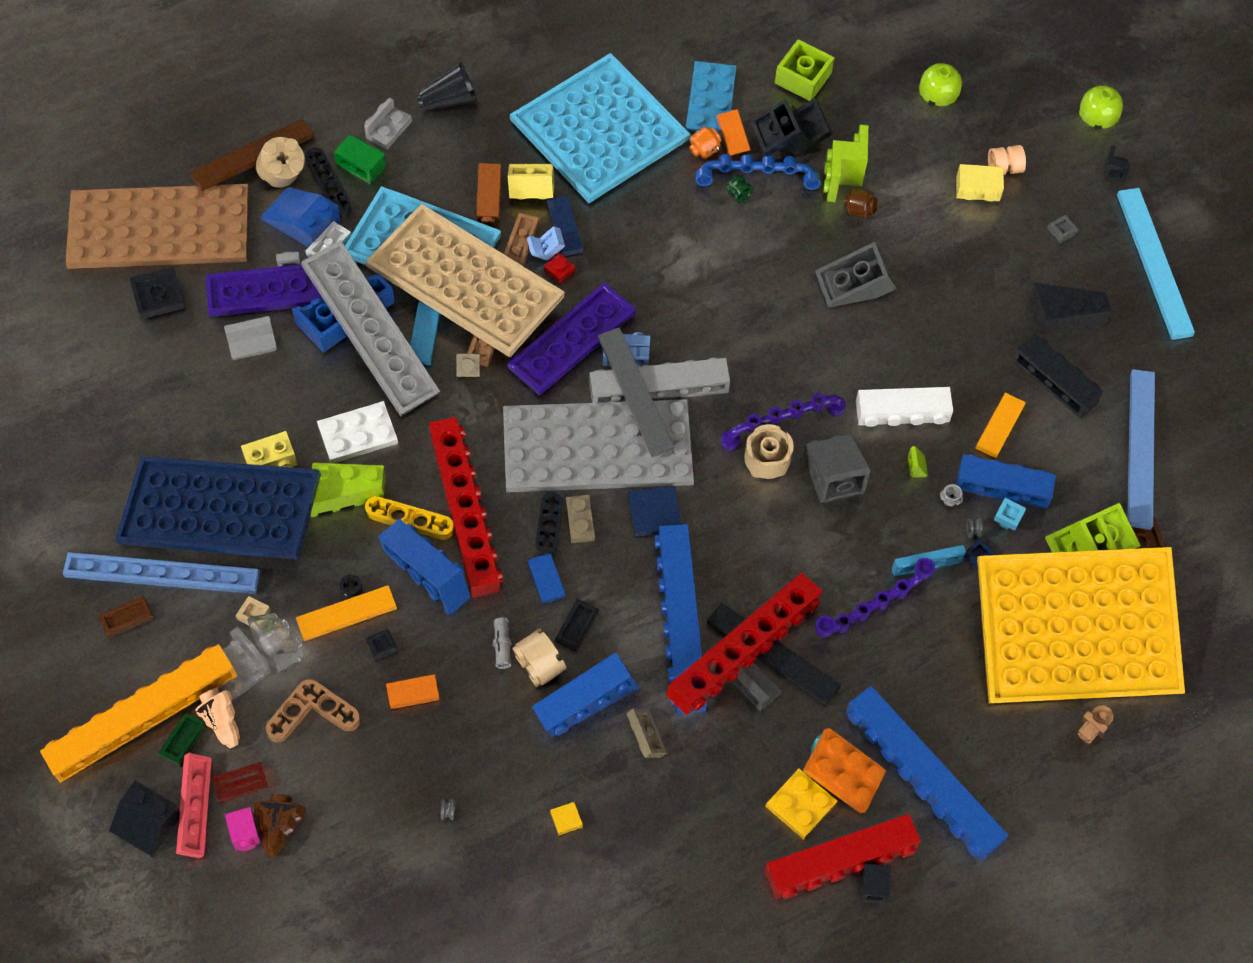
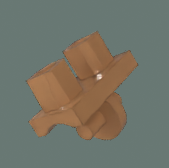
M1100 705L1094 708L1092 713L1088 711L1083 716L1082 723L1084 725L1078 730L1077 735L1088 745L1097 735L1102 739L1107 733L1108 726L1113 721L1114 715L1112 710L1107 706Z

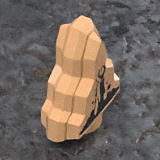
M215 688L200 695L202 704L196 708L198 716L202 717L206 725L214 730L222 744L230 749L237 746L240 735L234 720L235 710L231 703L233 698L230 691L220 692L218 688Z

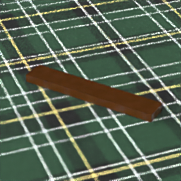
M300 119L190 171V177L201 191H204L256 166L259 153L264 144L270 139L276 137L292 138L300 145L314 138V132L303 119Z

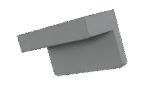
M269 316L224 326L233 360L277 350Z

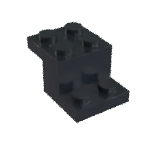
M785 98L750 119L762 151L766 156L773 154L784 146L795 156H798L833 135L815 98L798 109Z

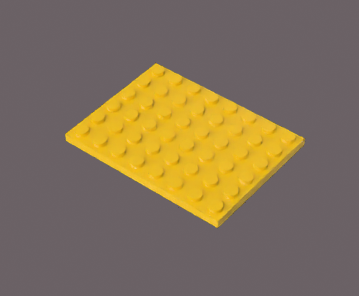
M1171 547L977 557L989 704L1185 693Z

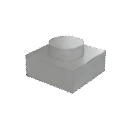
M299 251L276 254L278 267L301 264Z

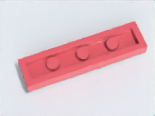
M193 753L184 755L176 854L194 858L204 856L212 761L210 757Z

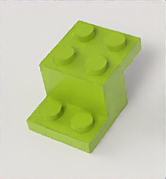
M860 125L858 133H854L853 142L833 140L832 149L827 150V162H825L824 167L826 179L824 180L823 193H827V202H836L839 185L862 187L868 161L869 125Z
M1120 503L1045 537L1052 553L1136 549L1141 546Z

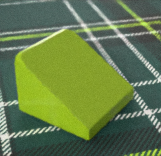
M912 446L908 455L911 478L927 477L926 458L916 446Z

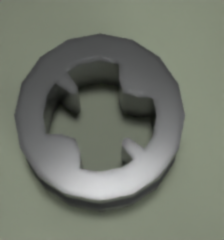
M971 517L967 518L966 530L969 539H972L973 536L982 538L983 525L980 517H976V520H973Z
M442 797L441 820H445L448 817L454 821L455 798L452 797L451 800H447L446 797Z

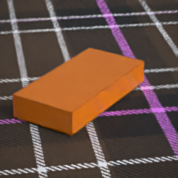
M738 109L718 114L716 118L727 153L730 156L749 152L750 147Z
M435 674L386 684L390 709L440 700Z

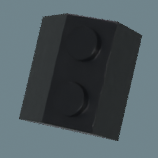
M135 780L119 801L109 831L150 857H153L178 822L180 809L175 803Z

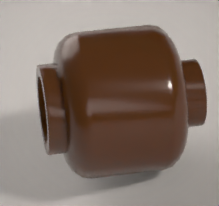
M855 188L849 195H846L844 207L847 208L850 216L868 219L872 214L876 213L878 198L875 197L872 191Z

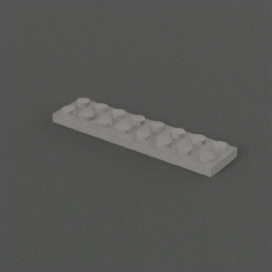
M341 240L301 262V266L400 417L440 393V390Z

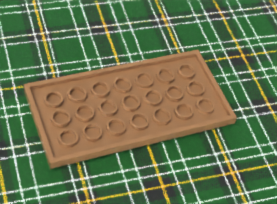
M248 184L214 185L204 191H201L198 186L71 190L66 267L67 269L247 262Z

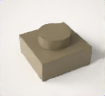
M457 353V377H480V354Z

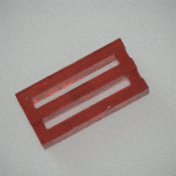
M261 762L212 777L219 803L268 788ZM252 772H259V774L249 776L246 778H241L233 782L219 786V783L236 777H240ZM261 780V781H259V782H256V783H253V784H250V785H246V784H249V783H252V782ZM239 786H243V787H240V788H237V789H234V790H231V791H227V790H230V789H233V788H236V787H239Z

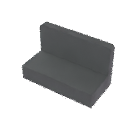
M754 663L749 668L744 666L740 669V674L732 681L760 712L781 695V690Z

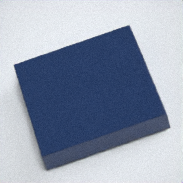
M675 486L628 491L635 537L659 534V526L681 525Z

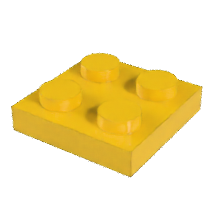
M798 769L766 803L765 807L804 840L837 804V800L802 770Z

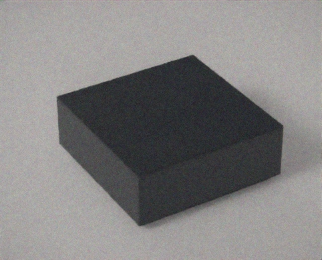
M388 628L365 638L375 662L398 652Z

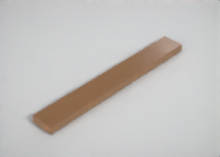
M518 213L504 255L523 267L530 251L527 238L529 236L535 237L540 223L539 217ZM474 335L468 354H480V365L488 367L495 348Z

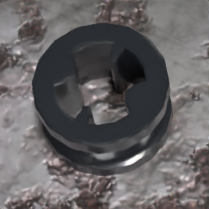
M346 575L340 581V589L344 597L350 599L361 595L363 587L359 577L356 575ZM349 583H354L353 590L349 591Z

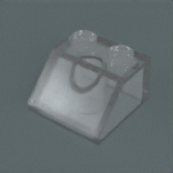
M276 613L251 616L247 619L253 639L279 676L305 660L302 652L305 648L298 637L293 638L289 632L292 630L285 619L280 620Z

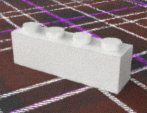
M950 387L858 390L856 398L858 425H866L868 427L883 424L890 426L900 424L920 425L923 423L944 424L950 422L953 413Z

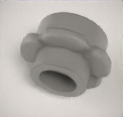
M949 484L940 492V498L944 500L947 506L959 505L963 501V492L958 485Z

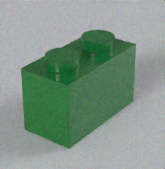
M350 134L334 151L337 166L369 184H372L386 168L385 154L380 149L373 148L362 139L355 138Z

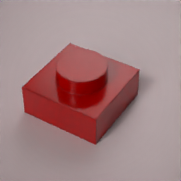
M559 253L544 266V271L560 284L575 272V266Z

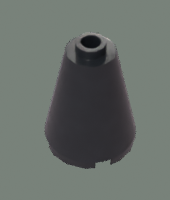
M463 62L457 63L419 90L420 95L416 97L421 108L425 107L429 111L478 102L469 76L464 69Z

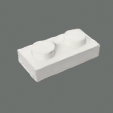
M333 221L308 247L306 256L311 257L340 240L345 245L351 236V232Z

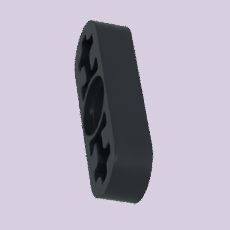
M555 492L545 494L541 501L535 542V551L538 556L551 554L553 557L557 551L563 499ZM551 501H555L553 514L549 513ZM545 521H553L556 527L552 530H546L542 525ZM545 537H549L548 550H543Z

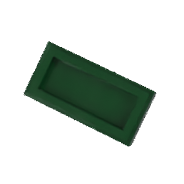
M185 711L158 752L159 756L181 767L184 763V755L192 751L207 727L205 721Z

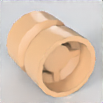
M1016 145L1008 146L1006 150L1003 147L990 149L988 152V166L1003 167V175H1006L1007 171L1010 174L1023 173L1026 167L1023 147Z

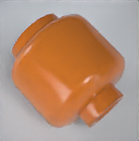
M702 127L691 135V146H689V149L695 157L700 156L703 159H707L720 149V142L722 140L713 127L710 129Z

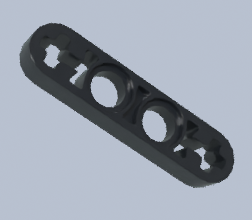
M319 148L309 149L305 153L306 164L323 197L335 204L340 200L342 207H345L344 209L338 207L340 218H346L350 215L352 209L345 190L325 153ZM313 157L319 159V165H317L316 161L312 159ZM323 171L330 173L326 178L318 176ZM334 187L338 189V192L329 194L327 190Z

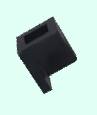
M1111 145L1106 158L1103 178L1124 182L1130 168V162H1128V159L1114 156L1116 146Z
M865 864L860 900L886 902L890 895L891 866Z

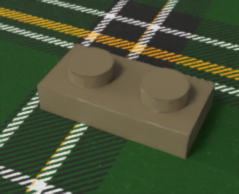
M589 495L566 497L571 543L595 541Z
M635 708L630 710L627 716L644 757L661 758L667 754L650 710Z

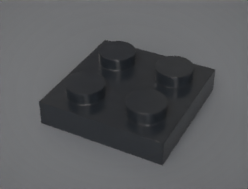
M174 267L130 278L140 319L185 308Z

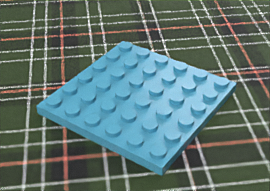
M611 53L510 114V120L588 203L690 140V133Z

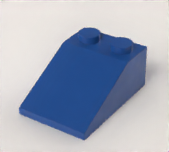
M289 187L261 216V220L307 247L333 221L336 223L341 221L338 205L322 195Z

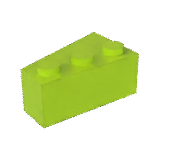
M312 464V469L319 470L321 477L310 515L311 518L318 516L319 513L331 510L333 512L340 511V508L351 505L355 507L364 505L369 498L374 496L384 498L386 476L384 466Z

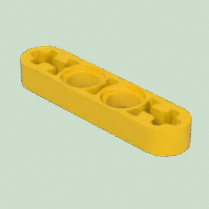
M376 496L369 498L365 503L366 515L371 520L393 525L397 521L392 517L393 512L401 510L405 513L401 520L407 525L409 523L413 525L419 534L440 540L449 539L454 534L453 521L447 516ZM376 505H380V509H377L376 512H372V508H375ZM418 517H425L427 519V523L424 526H417L414 521ZM443 524H446L447 529H444L443 532L440 531L439 527H442Z

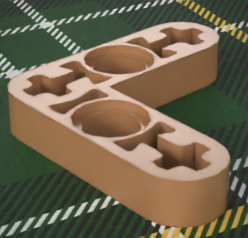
M307 679L298 685L268 721L266 732L269 739L275 743L285 741L311 709L340 729L349 732L358 728L360 716L358 711L317 681ZM313 688L315 695L319 697L318 701L312 694L306 696L305 689L311 690ZM326 700H333L336 706L333 710L326 711L322 708V704ZM290 706H299L301 708L300 713L297 716H289L287 710ZM340 710H342V714H344L347 717L351 716L352 714L354 721H347L346 723H344V717L341 714H339ZM282 725L283 732L274 734L273 727L279 728Z

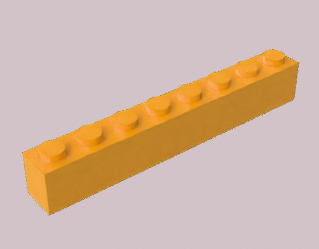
M219 644L215 647H208L200 656L183 662L178 669L171 673L161 675L153 684L139 688L133 696L119 700L111 709L94 715L86 724L72 728L67 735L59 740L50 741L40 752L53 775L61 783L200 699V695L221 687L238 675Z

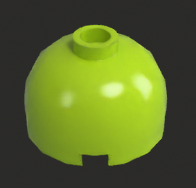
M936 63L928 67L923 73L919 85L920 95L927 102L929 100L935 102L936 106H948L954 103L960 95L962 79L955 67L946 63Z
M1098 85L1089 89L1084 94L1080 103L1079 114L1083 121L1090 126L1098 125L1102 126L1101 128H1109L1119 121L1123 111V100L1114 88Z

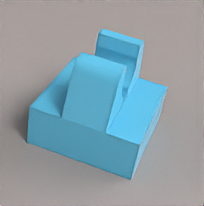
M1005 498L995 515L994 521L1000 523L999 526L1007 530L1010 528L1015 531L1026 508Z

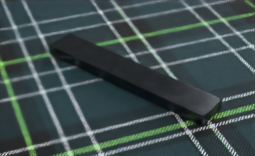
M721 602L707 619V624L724 636H727L746 619ZM777 640L772 642V647L765 654L759 653L756 656L760 661L825 706L828 705L841 687V684Z

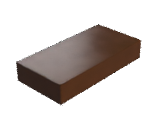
M144 596L98 615L108 639L154 619Z

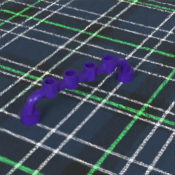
M816 393L812 396L811 401L802 403L799 400H794L791 402L790 408L785 410L772 407L766 416L760 417L757 414H751L748 416L747 422L741 423L722 434L721 445L724 449L733 451L739 446V435L747 431L753 433L754 429L761 425L771 424L777 426L781 423V420L790 417L799 419L805 412L812 410L814 412L822 411L824 406H827V411L832 416H840L845 411L846 402L837 395L824 397V395Z
M928 558L919 559L914 568L915 575L907 580L897 581L895 587L887 592H878L875 599L868 603H859L856 610L847 615L840 614L836 621L827 615L819 617L815 625L816 633L821 637H829L837 631L840 633L847 632L850 624L856 620L866 621L870 612L875 609H886L890 600L896 597L900 599L905 598L908 595L909 589L919 584L923 579L932 577L935 564Z

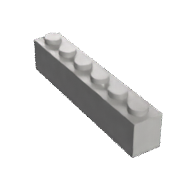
M713 357L708 360H688L681 363L666 362L662 365L651 366L646 364L638 367L653 401L729 393L730 377L726 358ZM599 369L595 372H590L589 385L592 403L627 402L612 370Z

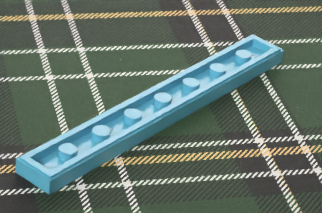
M1134 188L1118 191V200L1171 340L1193 337L1195 331L1140 189Z

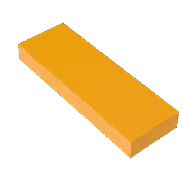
M1005 393L975 449L997 458L1026 402Z

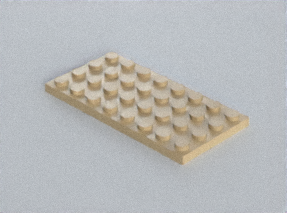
M423 204L366 260V267L377 274L379 273L383 278L508 357L515 353L564 298L565 293Z

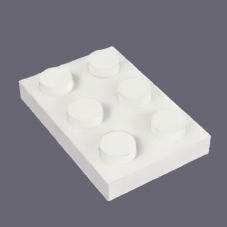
M384 401L317 421L330 463H337L398 444V439Z

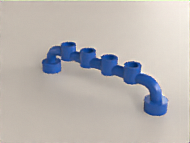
M723 154L719 157V160L704 163L701 169L695 173V181L700 186H708L713 182L711 169H719L721 172H730L734 169L741 170L744 173L762 170L766 174H771L774 171H784L789 175L796 172H804L806 174L803 177V182L806 189L815 190L821 186L820 174L807 164L796 163V158L793 156L785 157L783 162H775V158L769 155L764 156L762 162L753 161L751 155H743L741 161H732V157L729 154Z

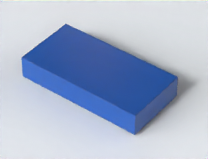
M551 554L529 559L528 566L542 604L566 598Z

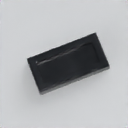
M577 599L555 637V642L577 652L599 613V609Z

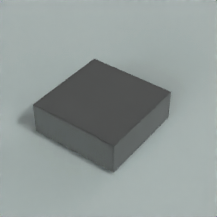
M1066 214L1047 226V229L1059 243L1077 235L1079 231Z

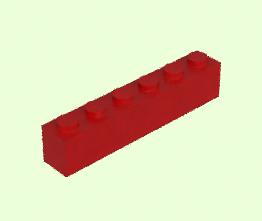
M906 814L768 862L764 871L775 899L780 897L789 899L798 894L797 891L806 888L808 891L815 890L822 886L821 883L831 880L833 883L844 879L848 873H863L865 864L874 865L878 863V865H886L892 862L894 857L900 855L903 858L909 857L917 852L916 850L921 840L910 815Z

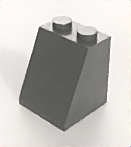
M851 434L844 436L835 435L831 439L822 441L817 439L806 444L804 458L820 503L865 493L871 470Z

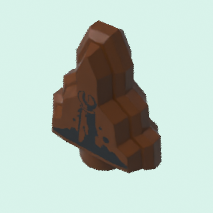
M273 794L270 801L254 802V816L258 818V829L263 833L262 844L267 857L276 858L285 846L286 837L295 831L297 822L302 821L306 807L291 803L292 798L284 794Z

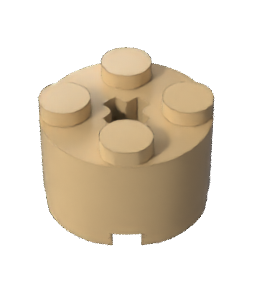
M286 137L270 139L264 144L256 161L258 175L263 181H267L273 187L289 186L296 180L303 169L305 161L303 151L295 139Z
M771 424L761 425L754 429V432L747 438L744 460L752 476L773 479L786 474L793 453V440L788 433L780 430L781 427Z
M540 628L516 643L515 647L512 648L516 655V660L522 668L526 667L529 673L528 676L536 688L540 685L543 686L567 670L564 661L561 660L559 662L557 659L559 657L557 649Z

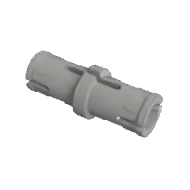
M502 617L494 619L495 639L493 640V647L496 651V667L506 669L511 667L510 647L512 646V639L509 635V619Z

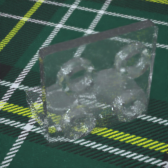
M238 627L229 632L232 642L223 649L238 676L219 687L221 692L225 690L230 691L233 698L232 702L271 673L265 658Z

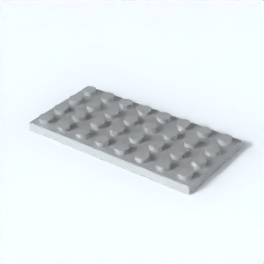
M687 399L653 401L674 446L673 450L653 458L627 402L503 406L506 492L693 485L694 476Z

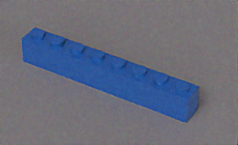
M688 524L659 526V534L654 536L655 549H660V556L657 557V571H662V578H659V592L664 593L665 600H661V612L667 618V622L663 623L664 637L669 638V645H665L666 660H671V668H668L669 683L702 657ZM693 685L694 687L701 689L700 686ZM670 700L671 706H675L676 708V714H684V712ZM707 702L699 711L693 710L691 713L706 712Z
M872 686L848 704L846 712L849 720L864 731V736L870 743L877 745L881 750V755L887 762H892L896 766L901 778L909 781L915 787L916 794L932 806L933 813L939 819L943 818L949 825L951 833L964 841L967 845V850L972 856L984 861L1005 843L1009 835Z

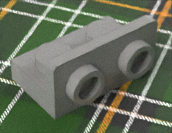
M389 97L385 103L380 104L377 112L366 120L364 125L366 139L388 150L410 125L412 116L394 107V101Z

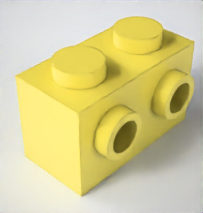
M509 164V198H517L519 200L526 198H553L555 187L553 164Z
M960 164L956 176V198L986 200L989 202L1000 201L1004 189L1003 167Z
M286 431L241 446L246 464L290 468L297 465L295 453Z

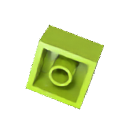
M798 39L777 66L775 84L811 101L832 74L835 57Z

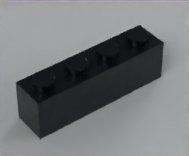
M1034 333L1016 349L1012 361L1079 418H1082L1099 402L1103 391L1098 384L1089 380L1079 368L1074 367L1061 353L1056 352L1045 339L1040 338Z

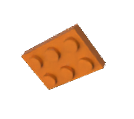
M830 728L824 729L803 769L804 773L860 814L866 813L887 771Z

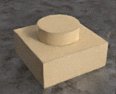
M248 596L236 614V618L258 630L271 611L270 606Z

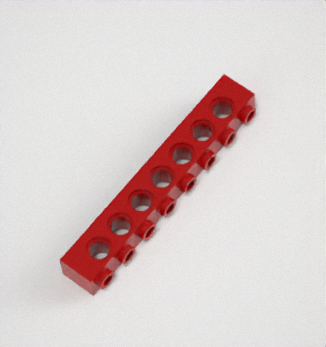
M456 417L430 422V435L471 597L475 598L500 592L499 583L503 582L502 572L500 568L496 569L494 562L498 561L495 547L490 548L489 540H492L491 530L489 526L485 527L483 520L487 519L484 505L479 506L478 499H481L479 485L474 486L473 483L476 474L474 466L468 464L467 459L471 458L468 444L463 445L462 439L465 438L463 425H458ZM449 443L455 444L454 446H446ZM454 463L461 464L457 467L451 466ZM459 483H464V484H466V485L463 486V487H458V486H456V485L459 484ZM466 503L471 504V506L467 508L462 507L461 505ZM469 524L477 525L475 528L466 527ZM474 545L482 546L480 549H473L471 547ZM479 566L488 567L483 571L477 569Z
M801 572L669 684L666 696L686 715L690 714L693 710L699 711L705 705L706 699L709 696L715 697L723 689L724 683L727 681L732 682L738 677L740 669L744 666L749 668L755 662L756 656L759 653L765 654L772 647L774 640L777 638L781 640L788 633V628L792 625H799L808 611L814 612L821 603L819 599L823 591ZM693 685H698L701 687V689L696 688Z

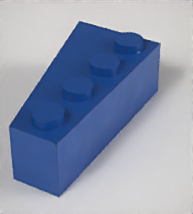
M379 273L366 278L385 308L395 303L393 288ZM318 298L310 301V305L302 308L298 306L292 310L295 324L324 353L347 337V334L324 299L320 300Z
M399 519L378 536L383 550L404 571L407 569L418 585L423 583L429 592V596L435 602L440 599L444 605V611L449 616L471 598L463 576V568L457 562L452 563L443 550L435 549L432 542L426 536L421 537L413 525L410 523L407 525Z

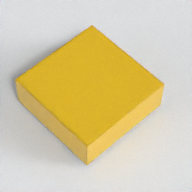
M574 802L550 810L558 836L583 828Z

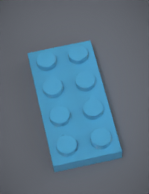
M695 61L686 130L690 134L696 133L702 127H708L709 129L713 127L719 136L722 137L716 116L731 111L736 74L735 65Z

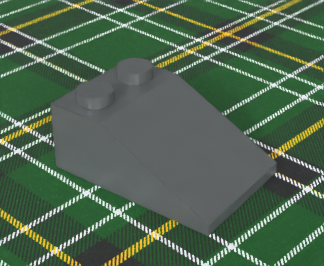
M876 242L815 270L829 308L875 299L897 289L885 256Z

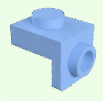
M555 226L540 238L534 236L527 238L531 254L547 261L565 247L561 230Z

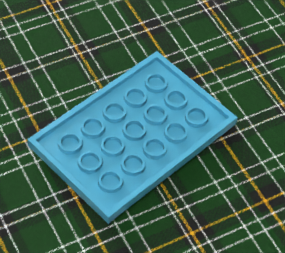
M381 186L347 241L345 248L354 261L366 265V260L421 204L493 248L501 237V230Z

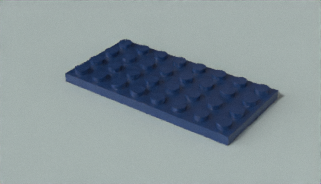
M141 456L115 541L121 545L299 560L321 473L317 469Z

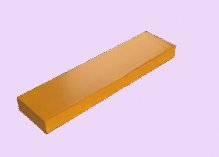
M389 585L298 616L296 620L305 642L396 610L397 607Z

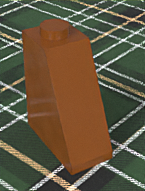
M479 163L476 216L482 223L491 224L495 223V220H500L503 180L501 164Z

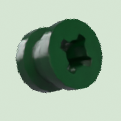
M742 175L734 177L726 186V191L729 194H733L734 199L738 203L748 199L754 190L751 184L745 182V178Z

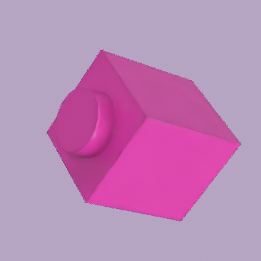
M250 807L225 814L231 841L236 851H248L261 843L255 818Z

